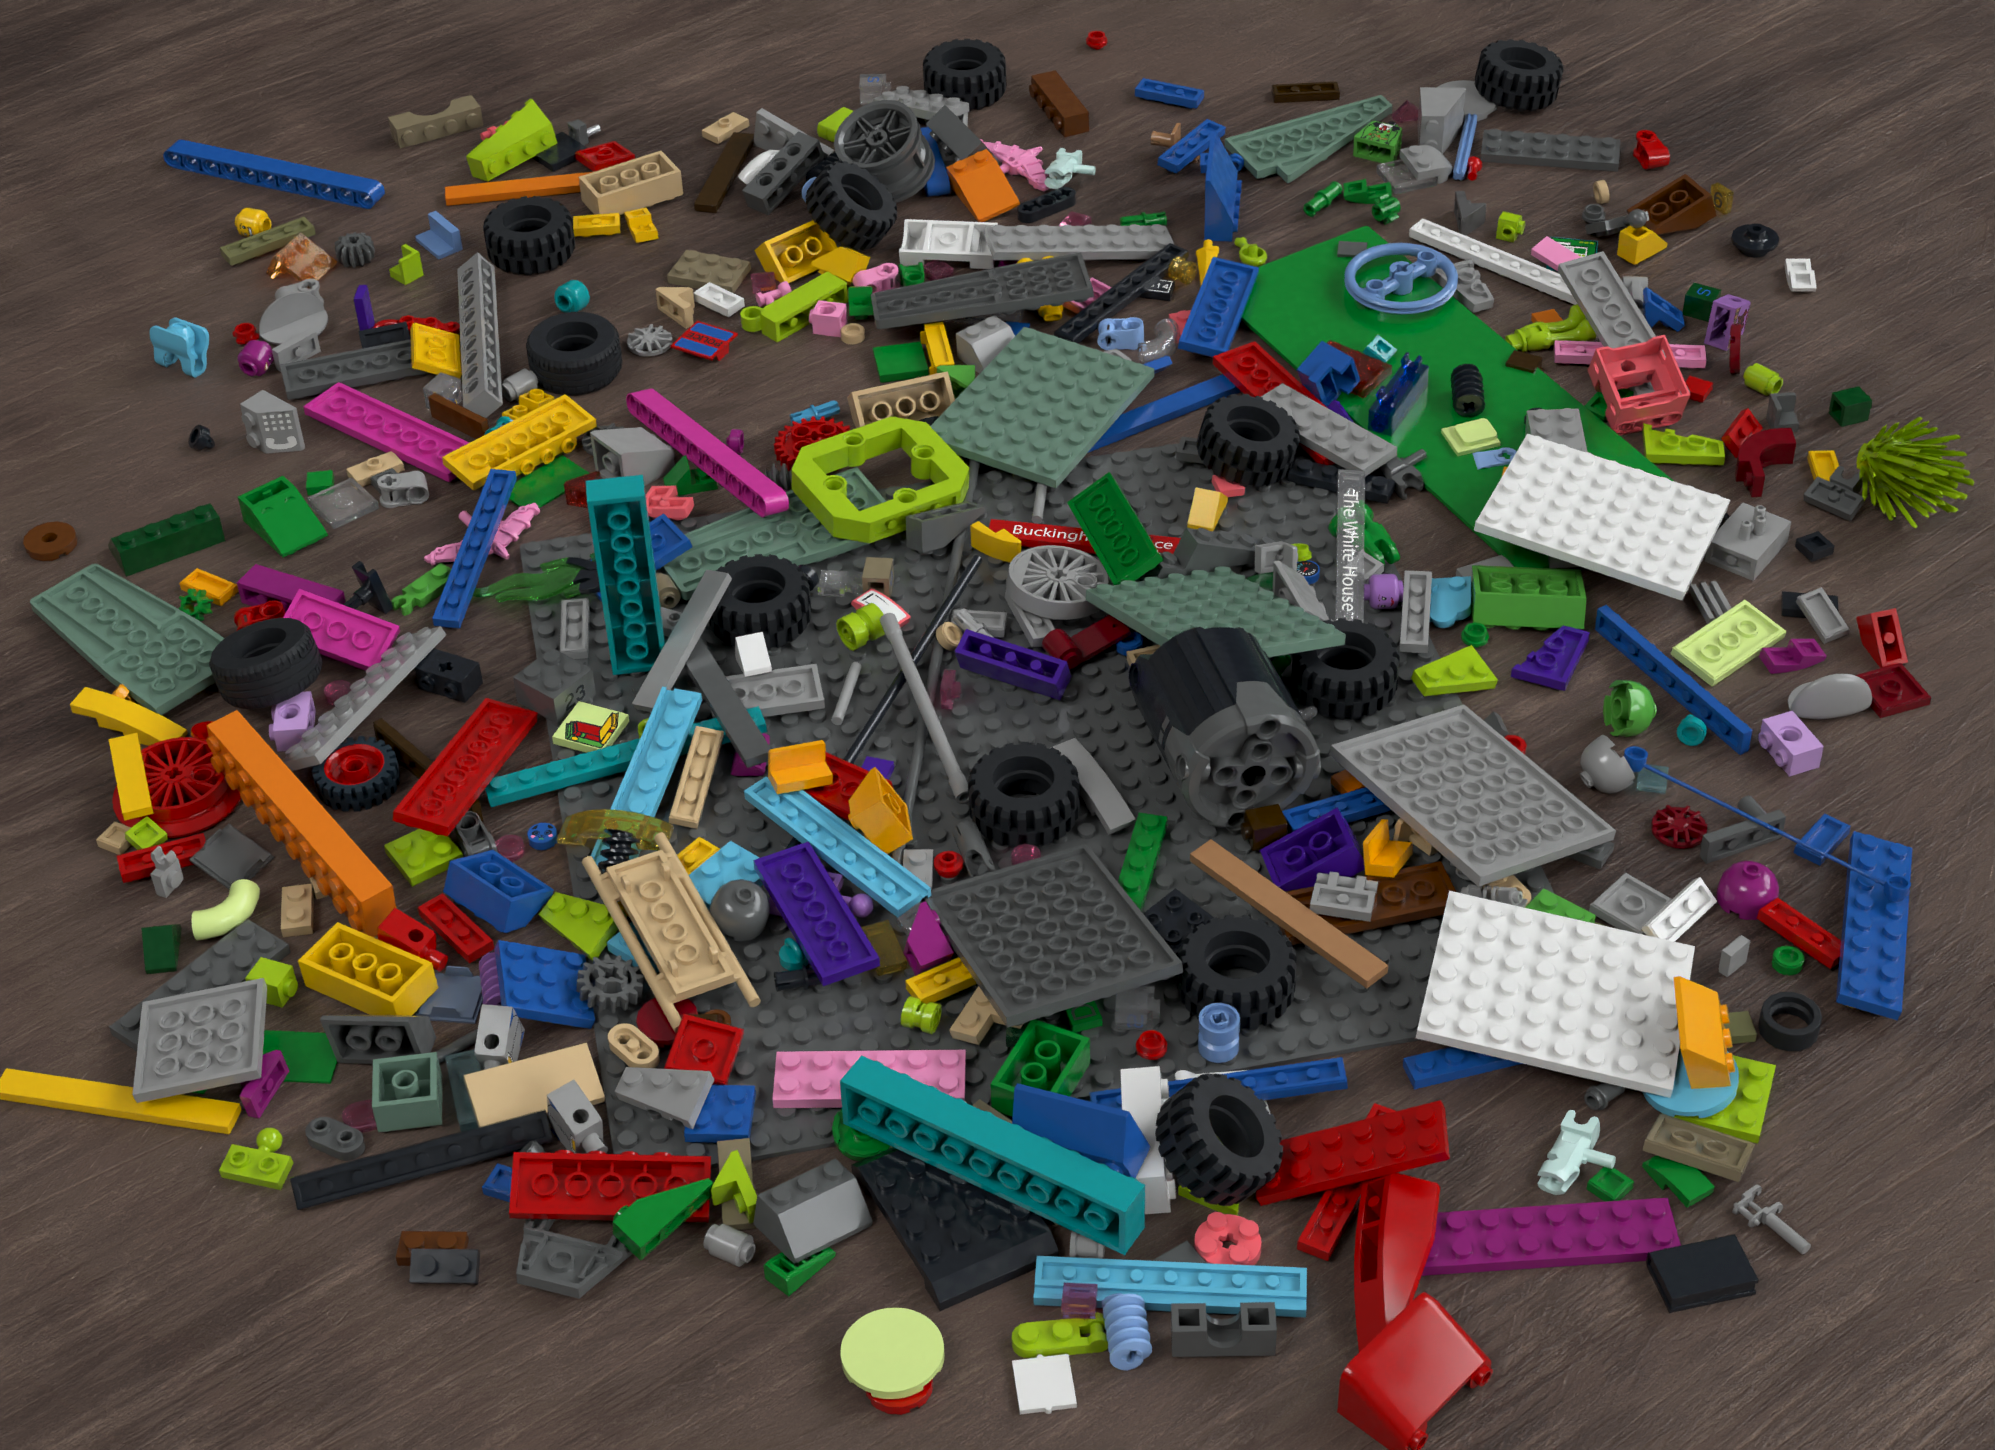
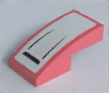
M872 588L851 602V605L856 610L869 603H874L883 614H895L900 628L909 623L911 618L892 599Z

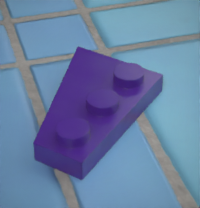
M1563 625L1544 641L1543 646L1537 652L1532 651L1527 655L1525 662L1521 665H1515L1512 668L1511 677L1565 691L1589 641L1590 632Z

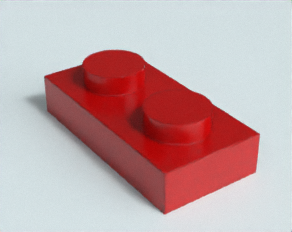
M1749 408L1738 414L1721 439L1734 457L1738 458L1739 448L1742 443L1751 435L1760 432L1763 427Z

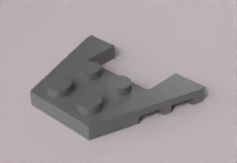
M526 1219L516 1272L517 1283L579 1299L633 1253L614 1235H612L608 1244L602 1245L548 1232L556 1219Z

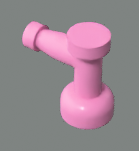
M784 281L778 285L776 290L764 294L761 292L756 293V301L759 307L768 305L792 291L787 281Z

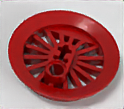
M178 737L154 743L141 750L154 813L146 816L167 833V838L192 835L216 825L226 818L242 799L237 789L232 790L225 775L222 772L218 773L214 769L210 760L213 757V753L205 741L192 737ZM178 755L176 763L174 764L172 756ZM167 758L169 766L162 759ZM116 785L112 799L115 815L121 824L132 828L146 816L124 821ZM173 802H179V805L172 806Z

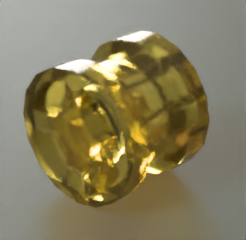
M1176 256L1169 265L1168 276L1173 280L1180 279L1181 283L1188 285L1196 276L1197 264L1192 261L1186 262L1183 257Z

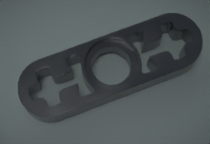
M1062 187L1021 203L1017 207L1018 220L1022 223H1033L1073 207L1076 204V191L1069 187Z

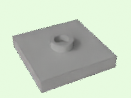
M1624 873L1590 904L1589 912L1620 930L1646 935L1642 927L1672 899L1631 875Z

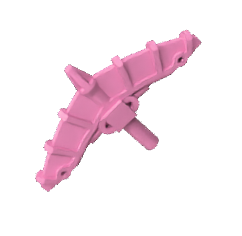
M996 141V143L983 142L994 156L1002 162L1000 168L1004 174L1008 173L1011 176L1020 174L1027 178L1033 188L1043 192L1049 189L1044 183L1048 174H1045V170L1042 168L1043 162L1036 158L1043 150L1041 146L1023 150L1017 145H1003L1000 141Z
M536 503L519 507L505 521L500 522L488 554L494 553L509 559L510 555L505 547L511 542H516L519 539L518 535L524 529H528L531 526L530 521L533 516H537L540 513ZM462 511L459 514V519L468 527L472 516L467 511ZM463 540L436 548L424 557V561L431 563L432 566L440 562L455 561Z

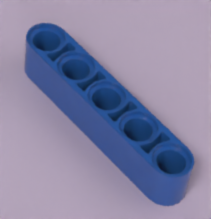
M929 127L921 128L922 135L928 141L935 158L933 173L924 186L926 196L950 194V181L937 142L929 135L932 130Z

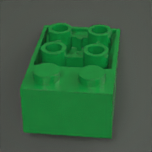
M284 476L238 496L243 521L282 557L291 555L328 536L327 531L298 489Z

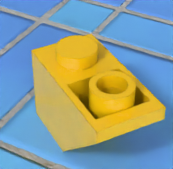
M1628 226L1620 231L1617 255L1627 260V262L1636 265L1667 248L1668 243L1644 226L1641 228Z
M838 247L812 261L811 265L819 268L818 273L824 274L828 271L851 286L854 275L866 270L871 257L849 248Z

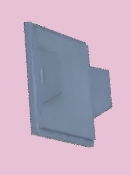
M447 966L445 973H435L438 989L418 1009L416 1015L428 1016L430 1021L475 1024L483 1002L480 976H474L468 967Z

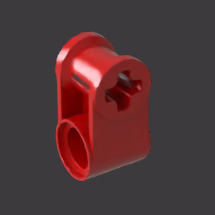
M1650 130L1638 131L1636 134L1637 146L1633 150V156L1640 162L1642 168L1652 169L1667 166L1670 162L1668 148L1663 145L1654 132Z
M274 600L239 609L234 615V622L238 626L236 631L260 621L283 618L285 615L283 604ZM244 615L247 617V622L244 621Z

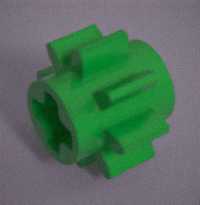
M1387 193L1373 200L1375 205L1372 206V215L1377 221L1383 220L1384 225L1399 218L1397 213L1400 212L1401 206L1397 198H1389Z
M188 589L187 596H179V599L182 601L181 607L178 609L199 621H204V614H212L210 608L214 600L205 596L206 590H199L197 592L195 589Z

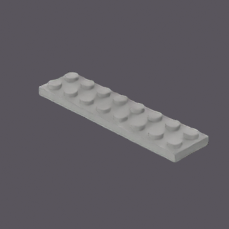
M1113 224L1107 226L995 225L985 226L984 236L993 260H1020L1022 258L1040 260L1046 256L1058 257L1081 253L1083 260L1150 259L1169 243L1174 244L1166 226L1159 224L1152 226L1136 224L1130 226H1117Z
M1604 251L1558 265L1559 274L1604 347L1608 346L1613 349L1643 343L1652 337H1656ZM1651 382L1629 388L1634 392V396L1654 392Z
M439 626L432 629L425 627L417 633L411 634L407 632L401 635L396 640L398 644L381 655L383 660L369 667L366 670L367 675L350 686L351 691L334 702L335 707L320 716L318 719L319 723L303 733L301 736L303 739L285 752L286 757L282 761L291 771L321 764L446 636L442 627Z

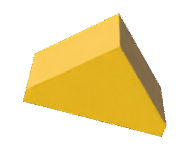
M1195 488L1187 528H1204L1208 531H1214L1228 502V497L1221 492Z

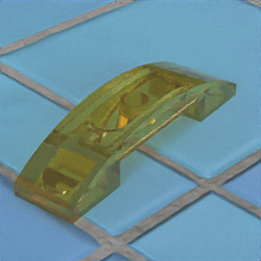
M608 809L588 810L566 817L556 840L560 844L585 845L588 838L604 839L612 837L605 833L604 829H616L633 833V836L641 839L640 843H635L638 849L659 851L660 849L654 840L655 835L663 832L667 839L670 840L674 827L672 824L635 812Z

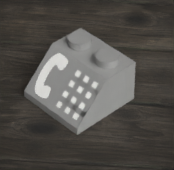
M264 390L240 404L241 418L247 432L246 439L251 447L257 448L266 454L302 451L305 449L296 407Z

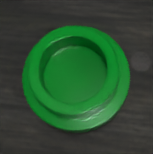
M1469 623L1462 631L1461 639L1466 645H1472L1476 648L1488 642L1489 633L1483 624Z

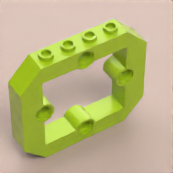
M893 416L802 447L792 468V491L833 537L869 544L905 531L906 516L962 503L969 488V467L926 422ZM902 448L911 458L912 476L922 480L931 479L935 484L917 491L910 488L898 489L893 494L892 500L859 511L847 498L846 479L838 475L827 476L826 474L847 466H860L867 459Z

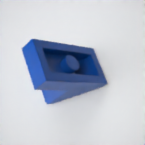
M1645 287L1643 289V316L1649 326L1652 328L1660 320L1665 327H1671L1677 332L1685 326L1682 311L1649 288Z

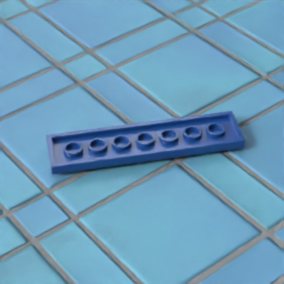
M1853 832L1850 838L1848 864L1885 882L1886 878L1892 874L1902 875L1910 880L1911 847L1876 838L1869 834ZM1847 868L1836 1002L1898 1021L1902 1013L1909 893L1900 902L1891 901L1885 896L1883 885Z

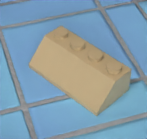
M948 371L854 391L847 397L856 428L890 416L915 421L940 416L955 401Z

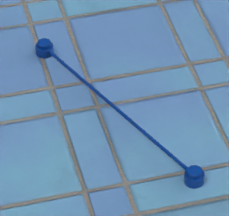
M1631 746L1625 749L1624 757L1633 772H1640L1642 768H1646L1883 885L1885 896L1891 901L1900 902L1908 896L1911 882L1908 878L1892 874L1886 878L1885 882L1647 765L1648 753L1643 748Z

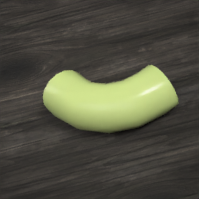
M247 879L237 880L232 883L229 895L222 903L212 908L193 911L191 920L195 939L197 941L225 935L252 915L259 900L260 888L258 885Z

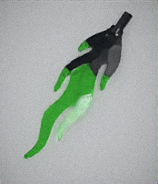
M595 553L590 554L592 561L567 557L542 563L540 567L546 573L513 574L490 586L475 588L473 596L488 597L500 593L496 595L495 599L498 603L507 600H541L562 592L565 598L600 592ZM517 587H532L527 589H512Z

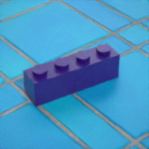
M968 629L965 630L955 650L959 666L962 669L1057 700H1061L1071 679L1067 661Z

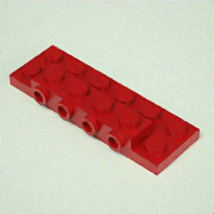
M558 1150L555 1153L514 1152L509 1217L516 1219L613 1220L615 1214L623 1206H630L637 1199L707 1178L710 1179L711 1156H675L667 1152L639 1155L633 1151H625L621 1154H606L603 1151H590L587 1154L573 1153L569 1150ZM710 1199L684 1222H709Z

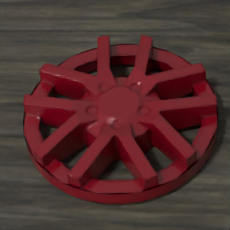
M1666 805L1665 809H1658L1654 815L1651 831L1661 843L1673 848L1685 849L1702 843L1703 835L1707 834L1708 824L1700 816V811H1692L1688 805L1685 808ZM1667 836H1672V837H1673V841H1672V840H1669V839H1667V838H1665V837H1667ZM1678 838H1684V842H1677Z

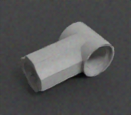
M1622 276L1623 284L1641 313H1643V289L1645 287L1648 288V277Z

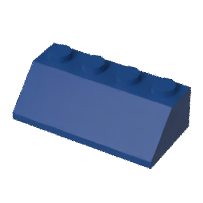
M1018 1083L1014 1088L1012 1124H1017L1024 1130L1040 1137L1048 1138L1053 1143L1068 1150H1074L1092 1161L1105 1164L1110 1169L1125 1176L1136 1178L1151 1146L1129 1111Z

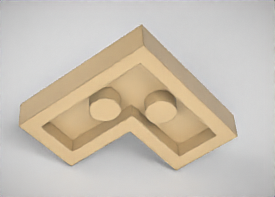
M978 986L950 1028V1033L954 1039L979 1045L994 1022L1005 1024ZM1022 1024V1025H1019V1026H1012V1027L1021 1029V1027L1023 1026V1024Z

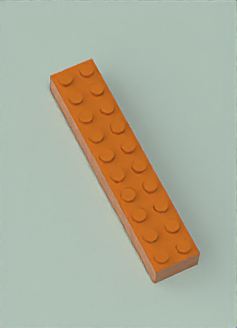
M238 710L208 724L209 738L206 741L213 753V757L210 760L214 769L218 773L222 772L225 775L226 781L232 790L237 789L240 792L244 804L247 807H253L259 821L263 825L267 824L270 827L271 833L277 842L282 841L285 844L289 856L293 860L298 859L308 878L313 877L316 880L321 893L324 896H330L335 909L339 914L344 913L348 917L351 927L371 937L377 936V927L396 908L393 885Z

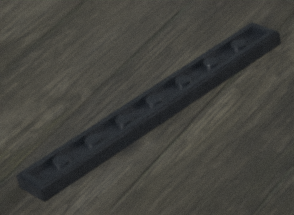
M1169 243L1055 330L1054 336L1078 344L1098 329L1099 323L1102 320L1112 318L1189 258V251Z
M543 1109L290 1177L297 1210L519 1151L530 1141L536 1140L540 1145L553 1141L546 1110Z

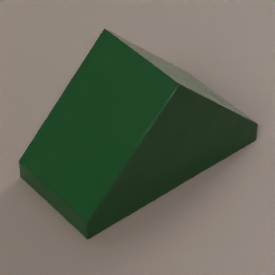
M181 924L141 928L146 974L177 971Z

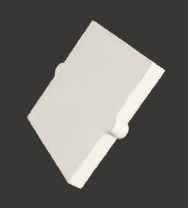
M1039 1354L1037 1358L1012 1361L1020 1415L1038 1412L1051 1414L1054 1410L1077 1408L1068 1354L1046 1357Z

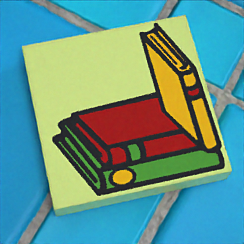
M578 701L552 736L553 744L585 753L612 746L630 722L629 715Z

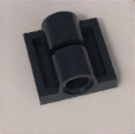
M1176 888L1143 913L1177 957L1184 938L1190 932L1193 933L1195 927L1201 923L1206 925L1209 919L1214 918Z

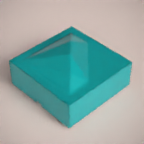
M1377 335L1364 349L1363 353L1380 367H1383L1397 349Z

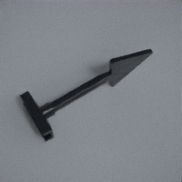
M358 561L352 566V569L361 587L343 605L357 609L360 605H365L368 602L372 607L387 614L393 609V605L377 571L372 569L367 573L363 562Z

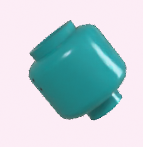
M570 280L556 289L554 300L557 307L563 313L578 312L588 305L590 295L587 287L582 282Z

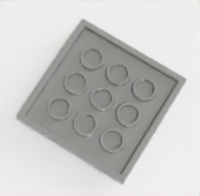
M264 978L142 1002L132 1094L136 1103L260 1079L267 999V984Z

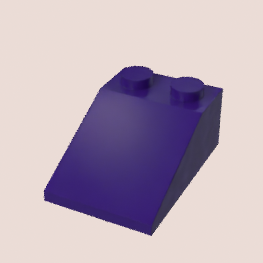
M1338 807L1260 850L1273 884L1283 891L1313 887L1318 873L1330 874L1331 871L1340 873V876L1352 877L1365 869L1363 852L1352 828Z

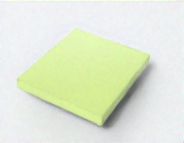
M1485 418L1441 429L1442 435L1457 456L1500 446L1497 432Z

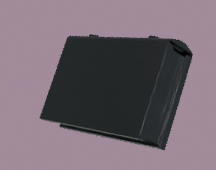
M1735 1234L1648 1252L1646 1257L1647 1269L1669 1313L1756 1295L1755 1284L1758 1283L1759 1279Z

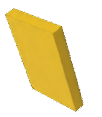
M412 323L410 329L412 368L460 380L462 375L460 335Z

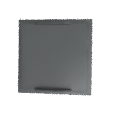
M228 824L225 828L217 830L207 839L204 847L192 856L189 861L230 890L232 883L237 880H251L274 859V856L231 824Z

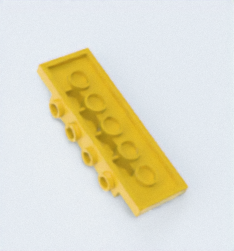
M564 394L443 456V465L473 491L485 484L490 469L515 471L516 476L522 473L528 475L534 470L535 466L541 463H551L555 456L562 452H572L577 445L576 437L595 428L596 419Z

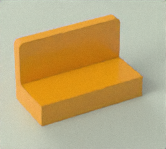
M823 740L769 750L768 779L777 794L833 784V774L825 762L826 744Z
M1381 819L1363 841L1365 875L1394 878L1413 854L1412 842L1390 840L1387 819Z

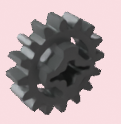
M605 955L602 961L594 957L593 964L585 962L583 970H578L576 990L580 992L581 1001L588 1000L589 1008L598 1005L599 1012H603L608 1007L612 1013H615L616 1007L619 1006L623 1010H627L628 1002L634 1005L637 1004V998L643 995L644 975L640 974L639 966L632 967L633 961L631 959L622 962L620 955L615 960H611L609 955Z

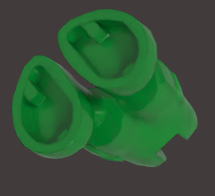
M1355 504L1352 508L1353 516H1348V511L1345 512L1344 516L1343 512L1347 509L1345 508L1331 520L1328 530L1333 537L1341 538L1347 534L1358 536V538H1353L1354 541L1350 543L1357 554L1360 555L1364 551L1384 565L1385 560L1389 564L1400 560L1396 544L1392 541L1382 524L1373 522L1374 514L1367 504ZM1356 521H1358V523L1347 524V525H1351V526H1354V527H1358V529L1346 530V531H1350V532L1357 533V535L1343 531V529L1353 528V527L1344 525V523L1356 522Z

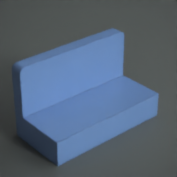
M437 211L429 213L430 230L416 235V241L437 259H442L463 250L459 229Z

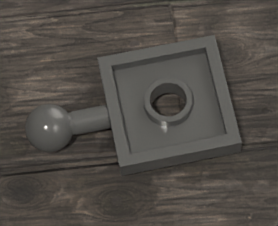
M1635 209L1629 215L1585 225L1587 234L1596 233V237L1618 233L1628 226L1641 228L1646 224V221H1649L1648 211L1644 212L1643 210Z

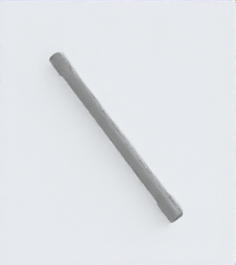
M886 613L880 618L882 628L892 645L949 778V784L958 803H966L969 801L968 782L960 770L911 657L897 618L893 613Z

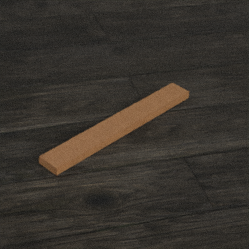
M1212 839L1190 853V862L1366 989L1388 973L1389 965Z

